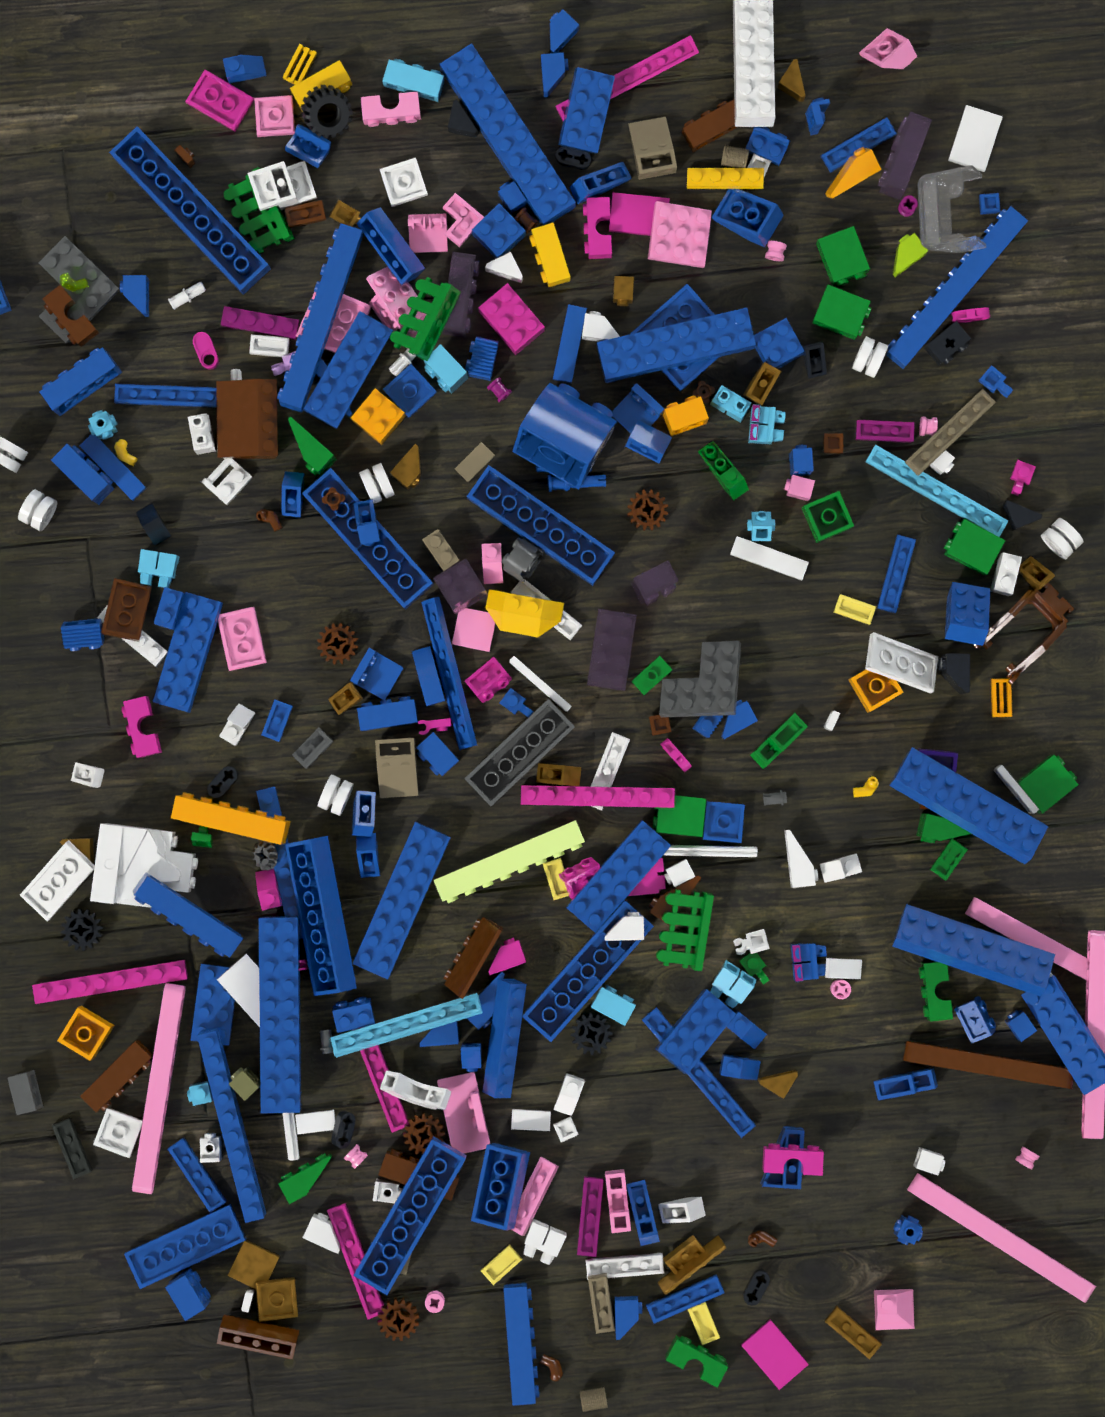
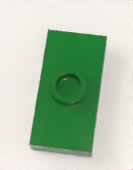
M659 656L631 682L645 695L668 675L672 669Z
M951 838L929 870L946 881L968 849Z

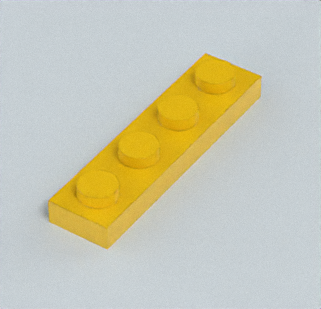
M688 168L687 189H764V168Z

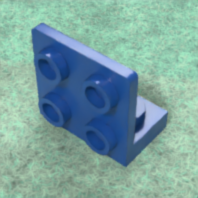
M636 383L631 388V392L612 411V417L631 434L638 421L652 426L664 413L665 409Z
M368 648L350 681L382 700H386L403 667L373 649Z

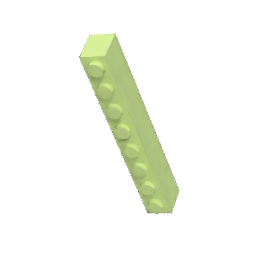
M575 820L434 880L442 902L447 900L450 903L458 899L457 895L465 893V896L476 892V887L482 885L483 888L493 885V880L500 878L502 881L512 877L511 873L518 870V873L529 870L528 865L536 863V866L547 862V857L553 855L555 859L564 855V850L569 848L572 851L583 847L581 843L585 841Z

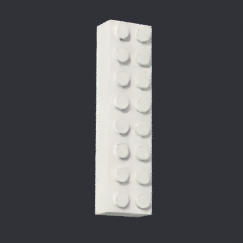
M733 0L735 127H773L775 120L773 0Z

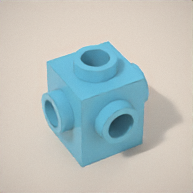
M97 411L92 414L93 417L89 418L90 424L88 428L91 434L96 435L99 439H108L113 436V433L118 432L115 427L117 425L115 417L107 411ZM104 421V425L99 427L98 424Z
M751 512V519L747 520V530L751 531L752 541H771L772 531H775V519H771V512Z

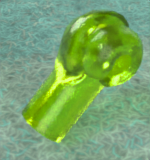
M63 273L60 276V284L70 291L74 292L89 287L86 278L74 280L67 273Z

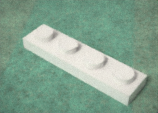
M107 606L97 617L102 620V623H104ZM143 630L139 642L123 639L155 667L161 663L168 653L165 648Z

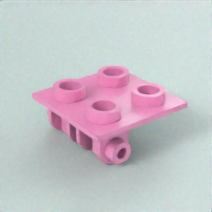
M446 214L408 215L409 247L414 253L448 252L447 236H445L447 232Z

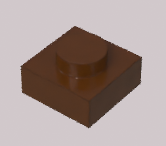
M179 145L175 149L176 154L189 168L196 164L193 159L195 155L187 147L183 149Z
M824 433L823 453L842 454L843 433Z
M660 715L649 717L652 736L671 732L669 717H661Z

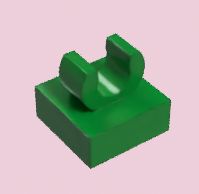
M200 825L199 833L192 832L191 841L193 846L212 848L213 839L212 835L208 834V827Z

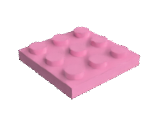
M656 201L654 204L648 259L704 268L712 210Z
M343 294L324 349L336 353L359 311L368 315L371 305ZM308 308L304 318L309 316L310 310ZM302 323L296 334L297 338L299 334L302 335L304 328H302Z

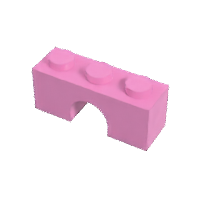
M418 91L399 93V104L394 109L384 108L381 105L380 95L361 97L364 125L369 127L378 126L379 123L395 125L398 124V121L414 123L421 119Z
M624 1169L605 1171L612 1233L631 1231Z

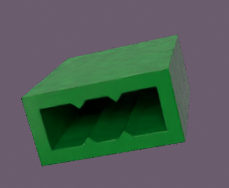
M854 226L817 240L816 245L832 286L836 284L842 286L847 284L849 279L855 278L858 280L867 276L866 273H868L870 267Z
M827 285L812 324L855 340L857 335L861 336L865 325H862L864 317L868 318L872 308L869 307L871 301Z
M963 519L954 526L952 532L955 534L952 540L950 538L947 540L944 549H946L944 555L985 576L990 571L1005 540Z
M1058 755L1048 756L1017 782L1037 806L1039 814H1043L1078 786L1076 782L1077 777L1072 771L1065 769V763Z
M675 796V808L654 807V809H658L657 817H653L652 828H656L658 833L702 837L706 799Z

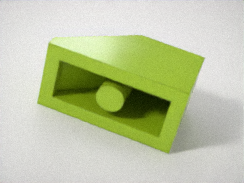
M915 233L911 236L906 234L899 240L900 244L896 249L894 277L904 272L928 252Z

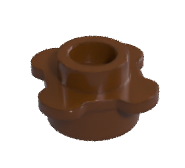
M700 381L697 389L692 394L696 398L701 397L703 403H708L711 394L715 393V388L713 386L710 387L705 381Z
M332 487L328 490L329 492L326 496L322 497V502L328 504L331 510L336 511L339 508V504L345 501V496L339 494Z

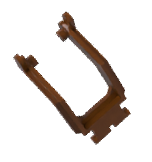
M1049 582L1043 586L1045 590L1042 593L1037 588L1025 592L1011 609L989 628L983 644L985 649H988L993 644L990 639L1009 623L1026 604H1033L1052 623L1053 630L1038 647L1016 666L1011 662L1005 668L1008 672L1006 677L1009 679L1008 683L1010 685L1018 678L1022 671L1041 656L1067 628L1066 623L1068 622L1063 614L1065 612L1070 614L1074 610L1064 597L1060 599L1057 597L1059 592ZM973 644V647H974L975 649H976L977 647H978V648H981V647H982L981 645H975V644Z

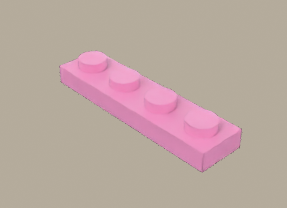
M540 1157L521 1195L515 1229L511 1230L521 1236H525L559 1166Z

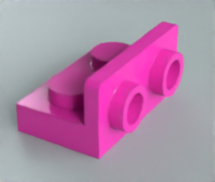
M493 657L468 677L465 683L479 700L484 703L492 699L494 694L500 689L505 688L512 678Z
M592 857L583 859L577 865L569 867L559 874L560 879L565 883L571 899L578 894L600 868L599 863Z

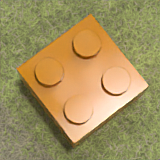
M375 388L352 415L351 419L382 445L406 417V414Z
M696 396L686 398L685 402L681 404L674 402L667 405L663 413L670 436L705 425L709 419L702 398H696Z
M866 669L848 679L867 713L904 693L896 680Z
M80 1006L77 1007L57 1041L91 1061L95 1059L115 1025L87 1008Z

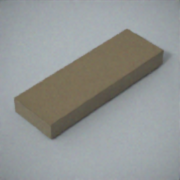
M607 1273L588 1276L596 1334L615 1331Z

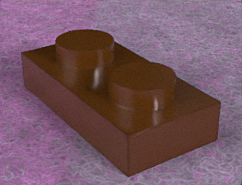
M322 200L285 208L289 228L326 220Z

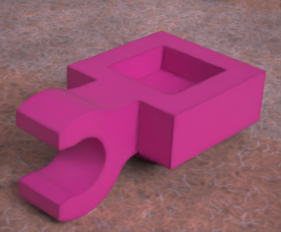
M1019 460L1016 461L1010 477L1011 480L1015 481L1011 494L1019 496L1022 492L1023 484H1030L1036 466Z
M451 718L418 721V724L426 725V730L419 732L421 735L427 734L432 728H436V731L439 732L447 731L448 727L452 726Z

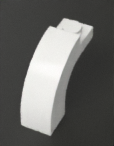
M386 1071L380 1087L381 1090L397 1098L435 1110L437 1108L446 1109L452 1092L445 1088L414 1081L401 1073Z

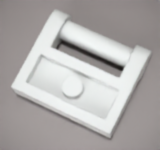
M224 458L207 479L204 478L202 480V483L228 505L253 477L232 458ZM231 465L234 469L215 487L213 485L214 481Z

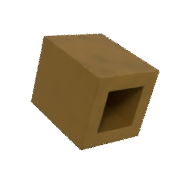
M614 277L613 303H617L618 306H628L629 303H632L634 277Z

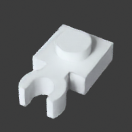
M764 929L746 934L747 939L738 938L733 941L735 946L742 945L741 948L736 949L737 955H742L749 949L751 954L770 949Z

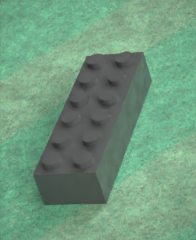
M548 699L464 779L492 806L569 734L575 726Z

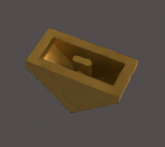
M795 59L781 78L777 88L797 101L802 102L805 99V91L798 60Z
M1032 556L1020 565L1018 571L1033 589L1037 588L1038 590L1055 577L1050 570Z
M350 682L328 700L337 714L340 715L363 700V697L355 685Z
M93 838L62 839L60 841L64 845L69 840L94 864Z
M796 1070L761 1077L758 1078V1081L762 1086L784 1099L798 1074Z

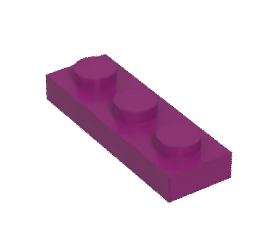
M857 420L855 440L914 442V422Z

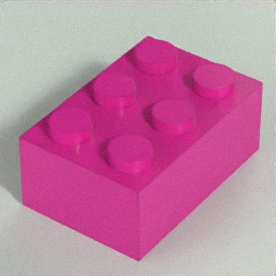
M508 283L478 307L479 313L515 355L545 331V326Z

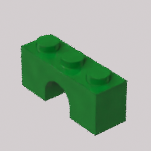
M937 961L921 962L922 967H919L920 979H923L924 986H921L922 998H925L926 1003L923 1006L924 1017H927V1020L930 1022L953 1019L951 1000L948 998L939 999L935 995L936 985L942 981H949L948 965Z
M675 1336L665 1355L666 1361L681 1369H684L689 1360L697 1359L701 1361L703 1367L699 1373L700 1379L718 1388L728 1369V1364L725 1362L726 1359L718 1354L714 1356L708 1353L709 1350L702 1345L697 1347L691 1344L692 1341L685 1336H681V1338Z

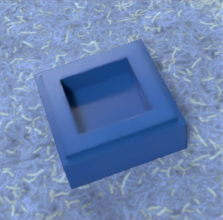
M999 193L979 195L980 215L1001 212Z

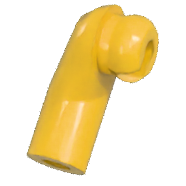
M118 440L114 446L118 459L134 466L137 458L127 453V442L125 440Z
M874 776L869 777L863 787L853 788V796H871L878 788V779Z

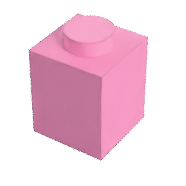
M792 475L791 479L786 480L784 490H787L786 496L809 501L815 480Z

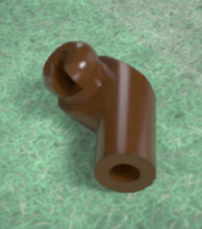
M261 509L256 513V518L259 521L270 523L274 532L283 528L274 511Z
M760 1230L749 1235L748 1243L750 1246L756 1247L757 1244L765 1242L774 1247L777 1238L764 1230Z
M543 1354L540 1363L550 1368V1378L553 1381H559L563 1376L560 1362Z

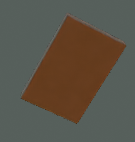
M114 578L101 634L139 642L152 586Z

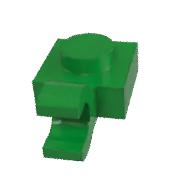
M757 952L749 953L739 961L750 976L756 974L763 985L769 981V978L762 970L766 965Z

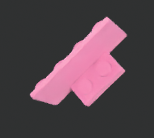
M386 267L366 278L376 293L369 304L384 325L393 329V332L398 328L401 331L403 325L399 323V317L402 314L409 315L411 308L407 305V300L412 296L417 297V294L409 282L401 285L391 270ZM417 312L415 318L424 320L426 314ZM409 329L406 335L415 338L417 331Z
M475 1072L439 1079L437 1081L438 1087L452 1091L446 1109H443L451 1147L462 1153L486 1149V1145L490 1144Z

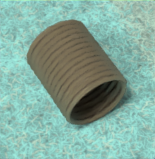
M725 145L721 165L746 168L749 149Z
M604 1387L580 1391L583 1412L608 1408Z

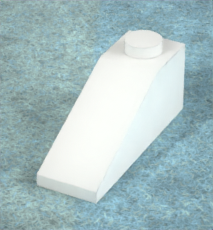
M784 830L791 887L815 886V881H818L817 869L814 870V866L792 832Z

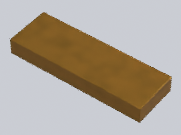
M838 1306L824 1320L869 1359L882 1345L881 1342Z

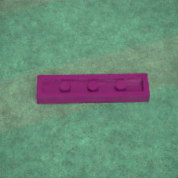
M224 306L221 326L294 340L297 339L296 334L300 323L297 319Z
M584 1176L577 1255L596 1257L603 1178Z

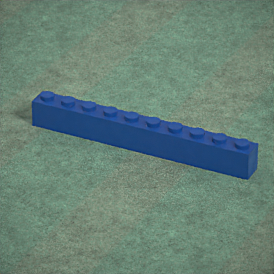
M1010 206L1007 211L1003 209L996 217L999 219L995 225L991 223L984 231L987 235L983 239L978 238L972 246L974 248L972 253L969 254L967 252L960 260L961 266L958 269L954 267L948 274L950 279L946 283L943 281L935 289L938 293L934 298L930 295L923 304L925 306L923 311L920 312L918 310L911 318L913 323L910 326L905 325L899 332L901 337L897 341L893 339L888 345L887 349L889 351L886 356L902 369L906 367L1028 222L1013 207Z
M340 223L339 229L336 228L334 231V244L328 248L326 257L329 258L327 264H323L320 275H322L321 281H317L314 289L316 296L310 300L308 310H310L309 316L304 318L302 323L303 333L298 335L296 341L298 348L296 353L293 352L291 355L290 363L292 365L290 371L286 370L283 379L285 381L284 388H280L277 399H279L280 406L303 412L363 238V231Z
M219 1027L199 1032L197 1038L244 1220L247 1223L263 1219L266 1215V1209L236 1093L229 1085L232 1079L230 1078L231 1074Z

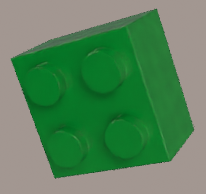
M840 491L802 507L816 543L854 527Z

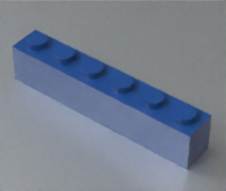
M147 872L133 889L134 899L142 905L147 903L151 906L150 909L157 915L164 914L167 916L166 920L175 926L179 924L183 927L182 930L190 936L196 935L199 937L198 941L203 945L213 946L215 948L214 951L222 957L226 955L230 958L243 940L240 933Z
M498 979L482 1091L493 1098H511L527 985L515 979Z
M527 1283L504 1285L513 1406L536 1404V1398L539 1397V1385L535 1386L534 1378H538L537 1366H533V1359H536V1346L532 1347L531 1339H535L534 1327H530V1320H533V1308H529L528 1300H532L531 1288L527 1289Z

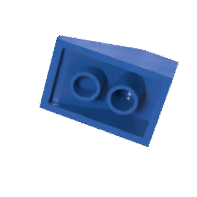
M728 189L713 214L712 220L748 241L765 247L784 215L776 203L740 189Z

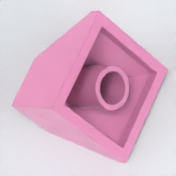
M888 28L859 52L860 56L881 68L904 69L917 57L909 39Z
M913 1289L874 1290L876 1330L915 1329Z

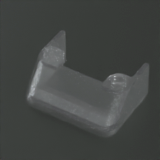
M973 165L926 174L919 179L920 238L922 246L927 250L962 253L986 248V244L977 236L965 237L959 233L952 234L950 199L962 195L964 181L982 178V174Z

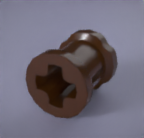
M525 207L514 219L526 229V233H529L536 227L539 220L534 219Z

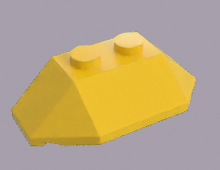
M489 589L486 609L500 631L539 637L559 624L564 608V603L491 589Z

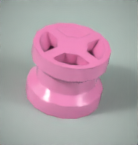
M769 241L767 245L769 249L766 252L765 258L773 261H784L785 256L783 252L786 250L787 245L782 242Z
M921 417L919 435L930 434L932 437L937 432V418L927 419L926 417Z
M837 979L832 982L830 991L836 998L845 999L850 995L851 987L847 981Z
M356 1144L345 1155L344 1159L350 1161L355 1169L368 1155L362 1152Z
M1022 1146L1021 1154L1015 1160L1032 1170L1034 1167L1033 1163L1040 1156Z
M439 1291L429 1292L425 1300L426 1309L432 1313H437L443 1309L445 1303L444 1295Z

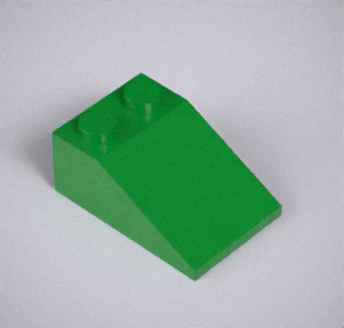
M290 416L288 421L303 459L307 463L305 466L313 475L319 474L322 476L337 459Z
M921 813L916 836L921 837L920 841L935 844V840L942 841L971 833L943 817Z

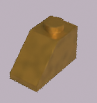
M764 362L751 380L743 396L758 405H763L781 371Z
M416 444L390 472L408 490L411 487L414 489L421 481L419 479L421 476L419 447Z
M538 763L536 782L580 786L581 767Z

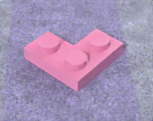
M456 193L443 206V210L456 220L447 230L445 236L458 247H461L472 234V228L484 218Z

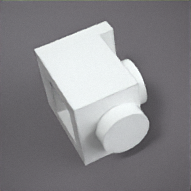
M205 1133L204 1137L200 1138V1163L220 1162L222 1160L221 1136H216V1133ZM207 1145H212L213 1151H208Z
M376 1179L373 1201L395 1203L402 1191V1188H399V1182ZM387 1189L390 1190L391 1195L386 1196L384 1194V1191Z

